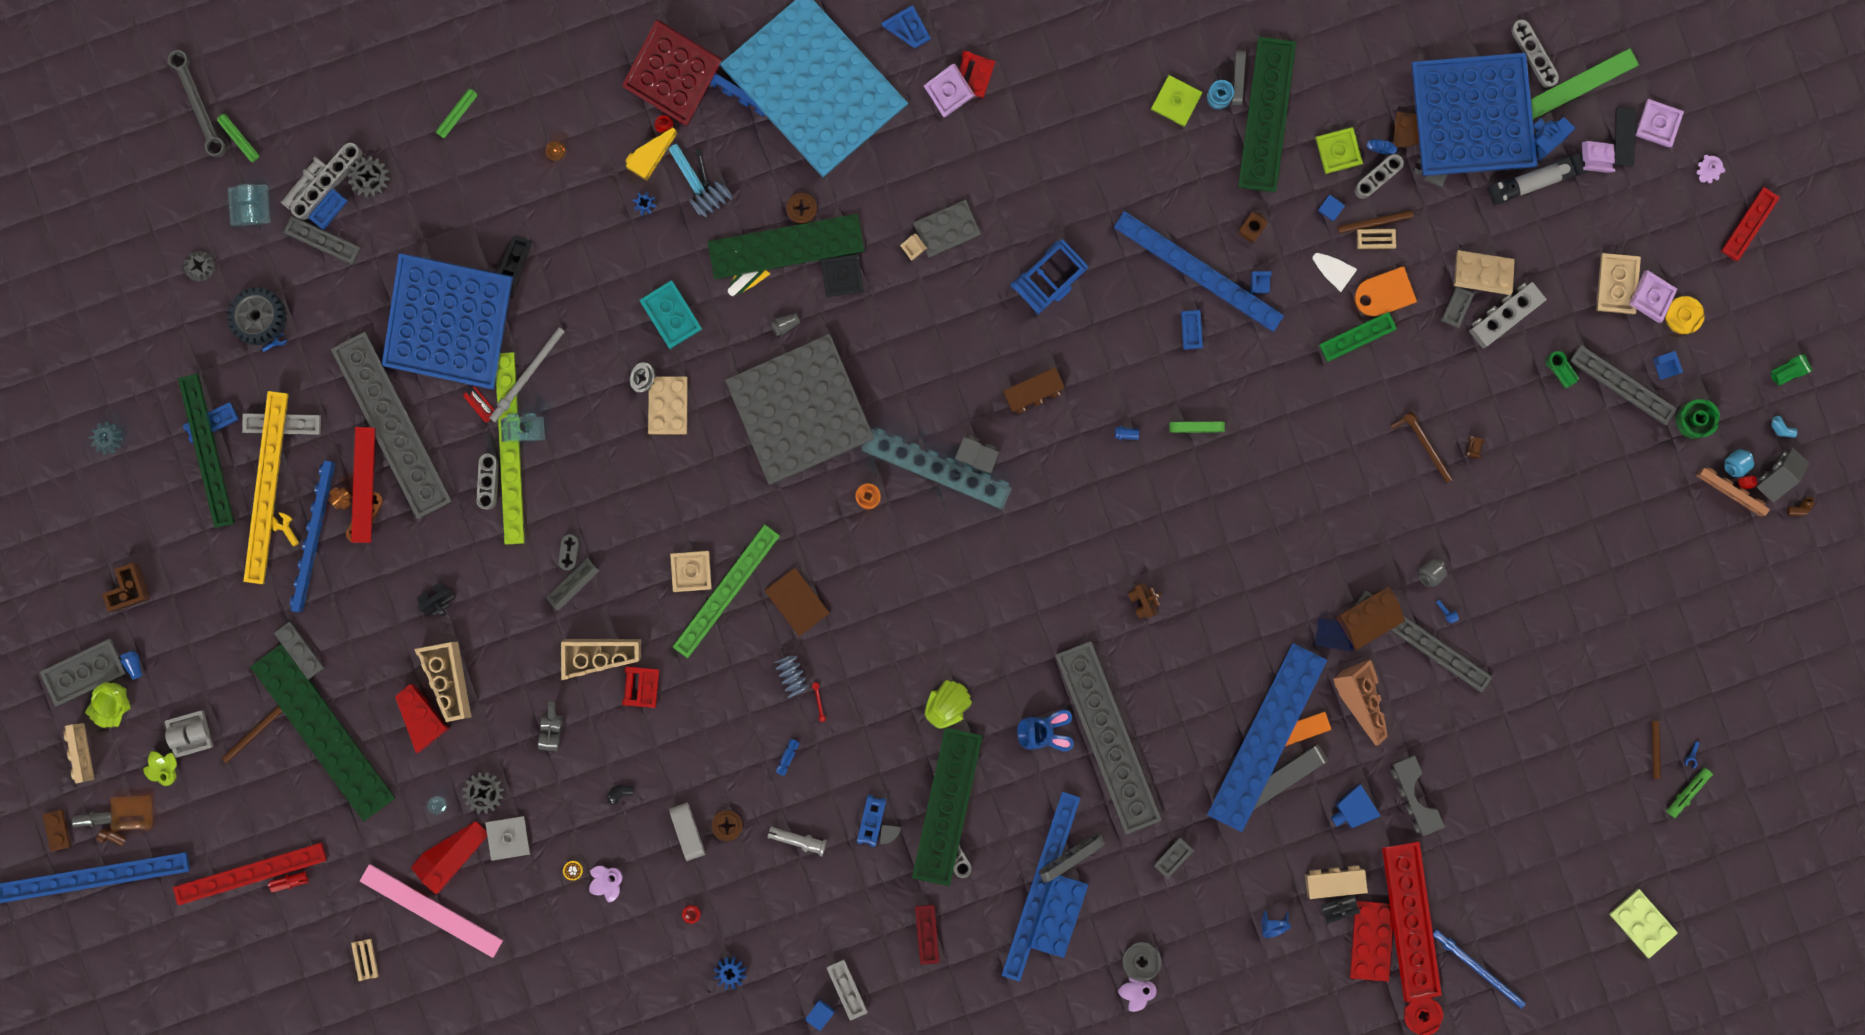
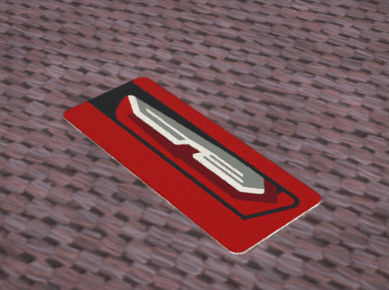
M473 386L463 396L483 421L487 423L491 420L489 417L495 410L478 389Z

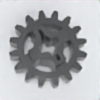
M369 156L367 161L364 157H361V163L356 160L355 164L357 166H350L353 173L348 174L352 178L348 183L354 185L352 190L354 192L358 191L359 196L365 193L367 199H369L370 194L377 198V192L384 194L383 187L388 189L385 183L391 181L390 178L386 177V175L390 174V171L384 170L386 164H380L381 160L378 158L374 161L373 157ZM375 166L380 170L381 175L375 172ZM371 174L373 178H369V181L364 178ZM357 180L363 182L364 189L359 186Z
M479 772L478 778L472 775L473 781L466 780L468 787H463L462 790L466 791V794L462 798L468 799L465 805L471 804V811L477 808V814H480L482 810H484L485 814H488L489 808L495 811V805L501 806L502 803L499 799L505 798V796L501 795L505 788L499 787L502 781L496 782V775L491 778L490 772H487L485 776H483L482 772ZM481 780L489 781L492 784L485 785ZM473 785H474L475 792H474V795L472 796V795H471V790H472V787H473ZM490 789V790L487 791V793L485 794L486 797H485V796H482V797L480 796V797L477 798V796L480 795V793L482 792V790ZM494 790H496L495 799L492 798ZM482 801L486 806L478 805L476 802Z

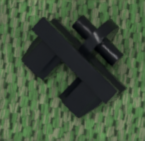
M438 583L432 588L435 592L434 596L430 598L427 593H423L417 597L419 602L417 607L426 617L430 614L435 616L438 613L444 617L447 615L444 609L450 606L448 602L455 598L448 588Z
M1354 894L1320 905L1327 924L1360 913Z

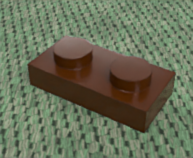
M64 810L42 814L50 852L72 847Z

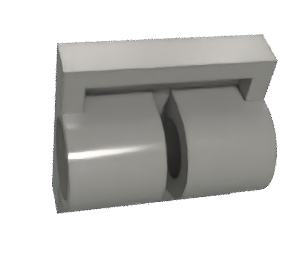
M204 710L165 721L167 729L165 731L166 741L169 748L172 749L175 758L214 747Z

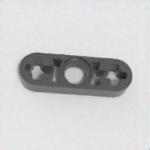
M1242 50L1235 51L1232 84L1234 96L1231 100V105H1242L1246 51Z

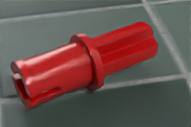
M306 871L291 876L287 874L284 878L270 881L269 889L271 892L287 888L291 890L292 887L309 883Z

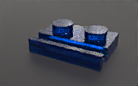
M1318 619L1315 646L1353 652V646L1338 621Z

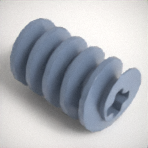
M722 180V184L714 182L715 189L708 186L709 193L702 190L703 197L695 195L696 202L689 199V202L699 216L708 217L707 210L714 213L713 206L719 209V202L726 204L725 197L730 200L733 199Z
M791 655L774 662L780 663L776 670H783L779 677L786 678L782 684L789 685L785 692H792L788 698L805 692L809 687V684H802L806 677L799 676L803 673V670L796 669L801 664L793 662L797 659V655Z

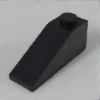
M513 236L498 271L499 274L513 276L510 298L514 297L532 244V241Z

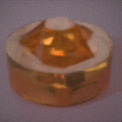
M552 141L547 145L546 155L550 160L559 161L565 156V147L561 142Z

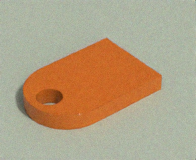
M1404 266L1365 280L1356 289L1354 297L1358 310L1369 317H1378L1417 302ZM1362 296L1369 297L1370 304L1368 306H1363L1360 303Z

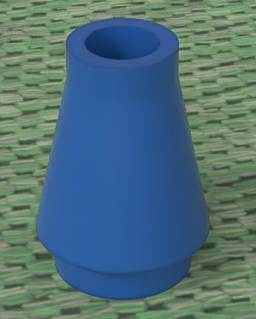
M135 650L120 655V662L132 680L143 676L139 654H136Z

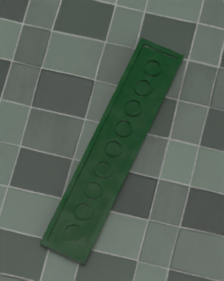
M282 644L251 666V669L363 822L396 799Z

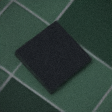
M858 254L821 259L826 298L864 292Z

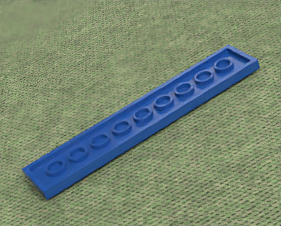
M1292 643L1207 814L1208 816L1241 833L1243 832L1327 663L1326 659Z

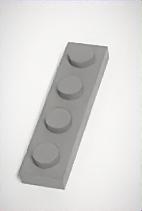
M243 414L242 433H263L265 414ZM286 415L284 434L321 435V415Z

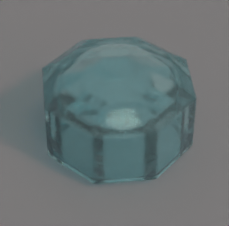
M436 796L430 798L427 808L430 813L438 815L444 813L447 804L444 798Z

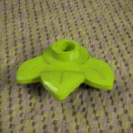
M151 751L148 756L149 766L143 768L144 774L149 780L159 781L163 786L173 784L176 779L175 768L177 766L173 753H169L163 757L158 752Z

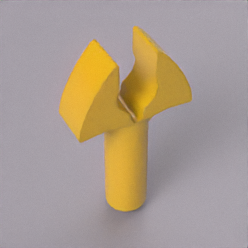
M279 512L283 518V525L279 524L277 519L273 517V530H282L292 546L298 545L299 541L289 527V523L293 519Z

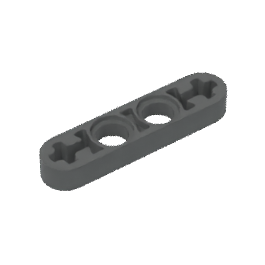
M1101 833L1089 836L1040 869L1039 874L1042 880L1049 882L1104 846L1105 841Z

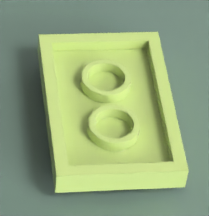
M1636 889L1609 913L1647 958L1652 957L1677 934V931L1640 889Z

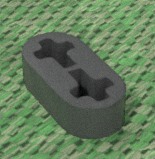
M568 534L561 541L559 566L566 571L573 570L577 565L579 539L575 535ZM572 538L575 545L571 546V551L569 552L568 545L565 542ZM569 553L573 564H570L567 568L563 560L567 559V554Z

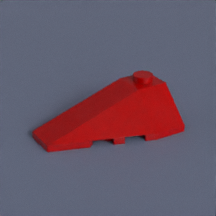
M477 821L473 822L424 852L412 865L411 869L435 894L440 893L488 837L487 830Z

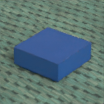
M1329 195L1318 211L1333 222L1345 205Z

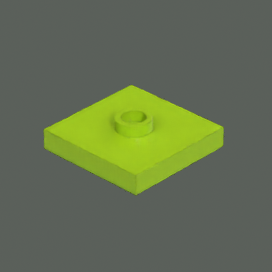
M1169 75L1151 110L1185 127L1203 92Z
M1353 127L1315 137L1325 174L1363 164Z

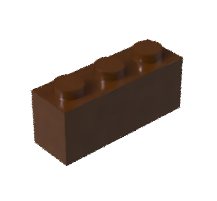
M1055 367L1004 390L1003 395L1011 412H1017L1018 415L1027 411V406L1034 404V406H1038L1044 403V399L1049 396L1053 399L1062 395V390L1065 387Z

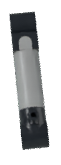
M1580 153L1518 177L1487 187L1492 204L1495 206L1557 182L1560 183L1585 174L1589 170H1583L1585 162L1583 161V154Z

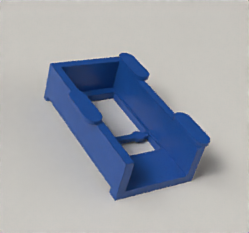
M1062 239L1061 241H1056L1045 252V256L1027 273H1022L1011 283V288L1022 296L1036 311L1035 314L1038 316L1054 300L1060 301L1071 291V285L1089 267ZM1061 249L1079 270L1058 289L1046 277L1043 270L1039 268ZM1036 270L1038 275L1042 276L1055 290L1049 298L1029 278Z

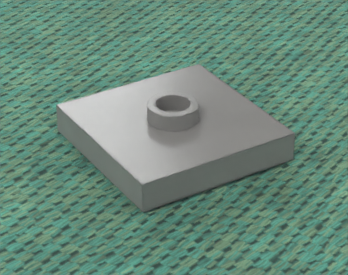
M524 816L485 822L491 861L530 854Z

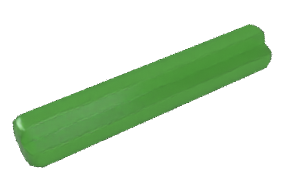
M472 89L466 91L436 130L439 136L442 138L447 136L477 97L475 91Z
M225 114L220 115L217 121L251 162H255L259 158L258 153Z

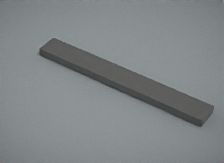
M1364 590L1355 605L1371 597L1373 594ZM1405 616V622L1390 630L1481 693L1492 679L1491 675Z

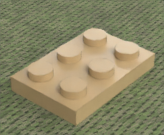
M1457 251L1454 286L1507 295L1512 294L1514 259Z
M1601 254L1596 311L1636 314V308L1629 305V302L1639 283L1641 257Z
M688 377L654 378L653 382L655 384L651 385V390H649L648 434L687 435Z
M85 724L65 726L64 739L68 742L67 756L72 763V779L75 780V783L95 780Z

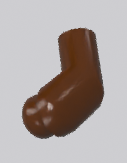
M1806 497L1798 507L1788 506L1787 515L1806 516L1813 509L1815 500L1812 497Z
M102 829L98 832L96 839L101 843H105L107 839L122 846L126 837L114 831Z

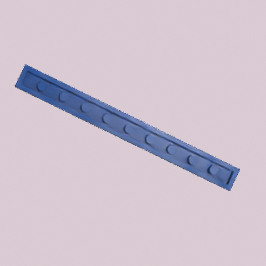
M1123 212L1114 226V229L1271 332L1275 331L1284 315L1127 212Z
M1065 792L1061 793L1001 976L1019 982L1021 980L1031 950L1028 947V943L1049 883L1042 880L1039 871L1062 855L1080 797Z
M184 852L0 883V903L189 872L188 853Z

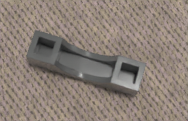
M1410 755L1391 763V775L1394 780L1397 779L1400 785L1397 789L1402 798L1405 797L1407 802L1405 808L1408 815H1412L1415 821L1412 823L1415 832L1425 836L1445 828L1438 810L1423 807L1415 797V783L1422 775L1416 757Z

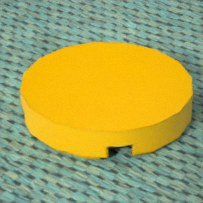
M1682 296L1671 302L1665 315V320L1672 331L1678 334H1689L1701 327L1704 321V309L1697 299L1690 296Z

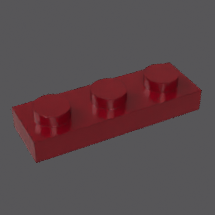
M934 904L915 906L920 965L940 963Z

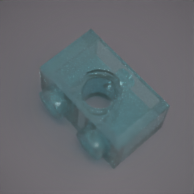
M537 413L525 414V417H519V414H507L506 418L501 419L502 442L545 440L544 417H537ZM520 423L525 425V432L520 430Z

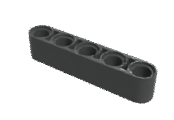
M1319 744L1313 745L1272 772L1254 809L1326 763L1328 758Z

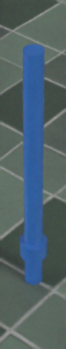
M1437 929L1433 931V937L1440 941L1447 951H1452L1520 1008L1525 1006V1001L1455 945V941L1450 937L1447 938Z

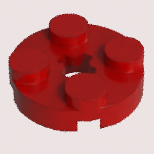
M1432 998L1408 1002L1404 1007L1403 1016L1406 1026L1411 1031L1420 1035H1431L1440 1028L1443 1020V1011L1438 1002ZM1421 1011L1424 1013L1428 1012L1427 1020L1423 1021L1422 1018H1418Z

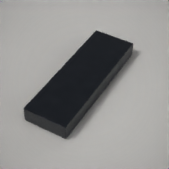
M1616 108L1615 163L1613 166H1634L1636 109Z

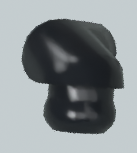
M615 786L607 794L608 803L611 805L617 804L618 799L622 795L633 796L634 786Z

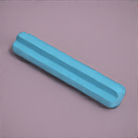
M677 144L672 145L669 148L670 153L695 194L701 195L702 190L705 191L704 187Z

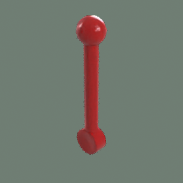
M813 683L812 688L815 690L820 714L819 721L824 722L826 720V716L823 715L818 690L820 688V685L818 683Z

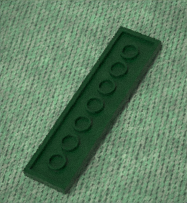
M1258 37L1238 188L1276 193L1295 56V41Z
M858 214L708 242L715 280L865 252Z
M945 728L912 879L950 887L983 735L951 728Z

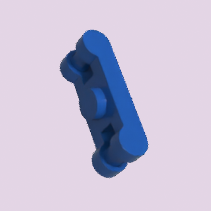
M868 794L857 839L858 844L866 843L870 844L871 847H876L886 798H873V795ZM871 805L878 806V812L870 811ZM865 830L873 831L872 837L866 836Z

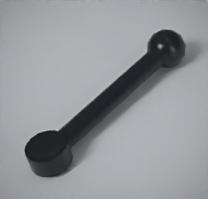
M696 149L695 155L698 157L703 178L702 186L707 188L710 184L706 179L702 160L703 152L701 149Z

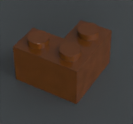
M130 563L114 569L120 588L102 593L108 612H116L151 600L139 563Z

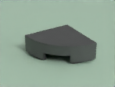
M882 825L880 844H887L895 840L900 833L901 827Z

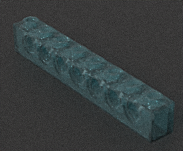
M875 427V430L871 429L875 440L864 444L861 449L863 452L1001 510L1004 509L1012 490L1008 482L1000 479L996 482L991 480L992 476L981 472L979 475L973 472L974 468L963 465V467L956 465L957 461L951 458L941 459L938 457L939 454L928 449V452L920 450V445L912 442L910 445L903 443L904 439L893 435L891 438L885 435L886 431ZM883 440L890 443V447L886 451L879 448V443ZM899 448L907 450L908 454L905 458L897 456L896 452ZM918 455H922L925 458V463L921 466L916 465L914 462L915 457ZM934 463L942 464L943 470L940 473L933 472L932 465ZM953 470L959 471L961 474L960 479L952 480L949 476L950 472ZM971 477L978 480V486L975 488H970L967 484V480ZM987 485H993L996 488L994 495H987L985 493Z

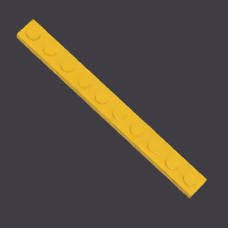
M272 391L267 393L244 582L265 584L289 395L287 393Z

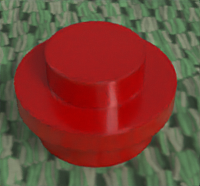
M666 115L657 117L654 123L655 130L659 133H665L674 126L673 121Z

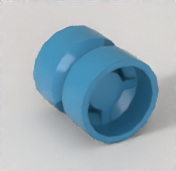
M1226 80L1215 81L1207 93L1208 104L1212 108L1219 110L1227 107L1234 96L1233 86Z

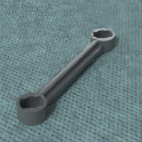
M174 50L168 56V63L179 74L206 138L205 150L212 157H222L226 153L227 147L225 142L217 137L188 69L190 59L183 51ZM176 55L185 58L184 64L180 67L173 64V59ZM212 142L222 145L220 152L217 154L209 149Z

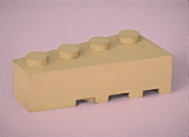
M564 639L561 642L562 680L638 662L641 659V639Z
M458 642L414 649L420 658L421 666L430 681L429 684L431 689L434 690L437 697L436 700L446 722L471 718Z

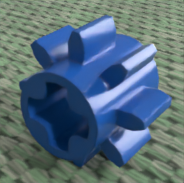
M648 192L645 195L638 193V199H633V202L637 204L634 210L638 211L640 209L641 216L644 215V212H648L651 215L650 210L657 208L652 203L655 201V197L649 198ZM643 200L648 202L646 208L641 206Z

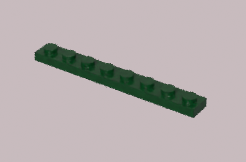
M199 374L180 377L178 381L214 528L234 524L233 512Z

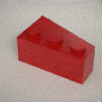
M415 684L408 685L395 696L416 754L421 753L450 729Z

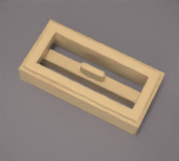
M1396 229L1356 230L1357 249L1396 248ZM1362 234H1391L1392 237H1362ZM1392 241V244H1362V242Z
M372 939L351 943L358 980L362 981L379 977ZM364 944L368 946L373 974H370ZM358 945H360V950H361V955H362V960H363V965H364V971H365V975H364V976H363V971H362V966H361V961H360V956H359V951H358Z

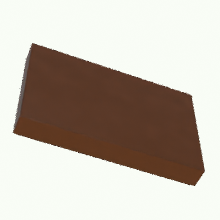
M793 568L765 590V593L799 637L830 614L796 568Z

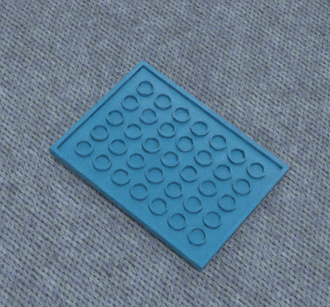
M795 0L720 65L823 178L908 105V102L814 0Z

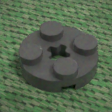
M1144 942L1135 943L1129 947L1122 960L1126 975L1137 982H1147L1154 978L1159 972L1162 963L1159 952L1152 945ZM1140 957L1147 961L1143 968L1136 963V961L1140 960Z

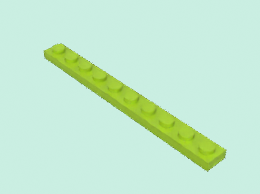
M514 352L500 354L496 379L497 404L506 397L517 382ZM517 395L511 401L509 409L504 411L498 418L505 545L525 544Z

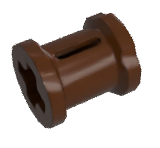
M1468 436V449L1464 455L1481 459L1480 453L1485 439Z

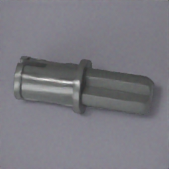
M90 812L86 815H73L72 824L75 828L81 826L95 827V825L112 823L113 816L111 812L95 814Z

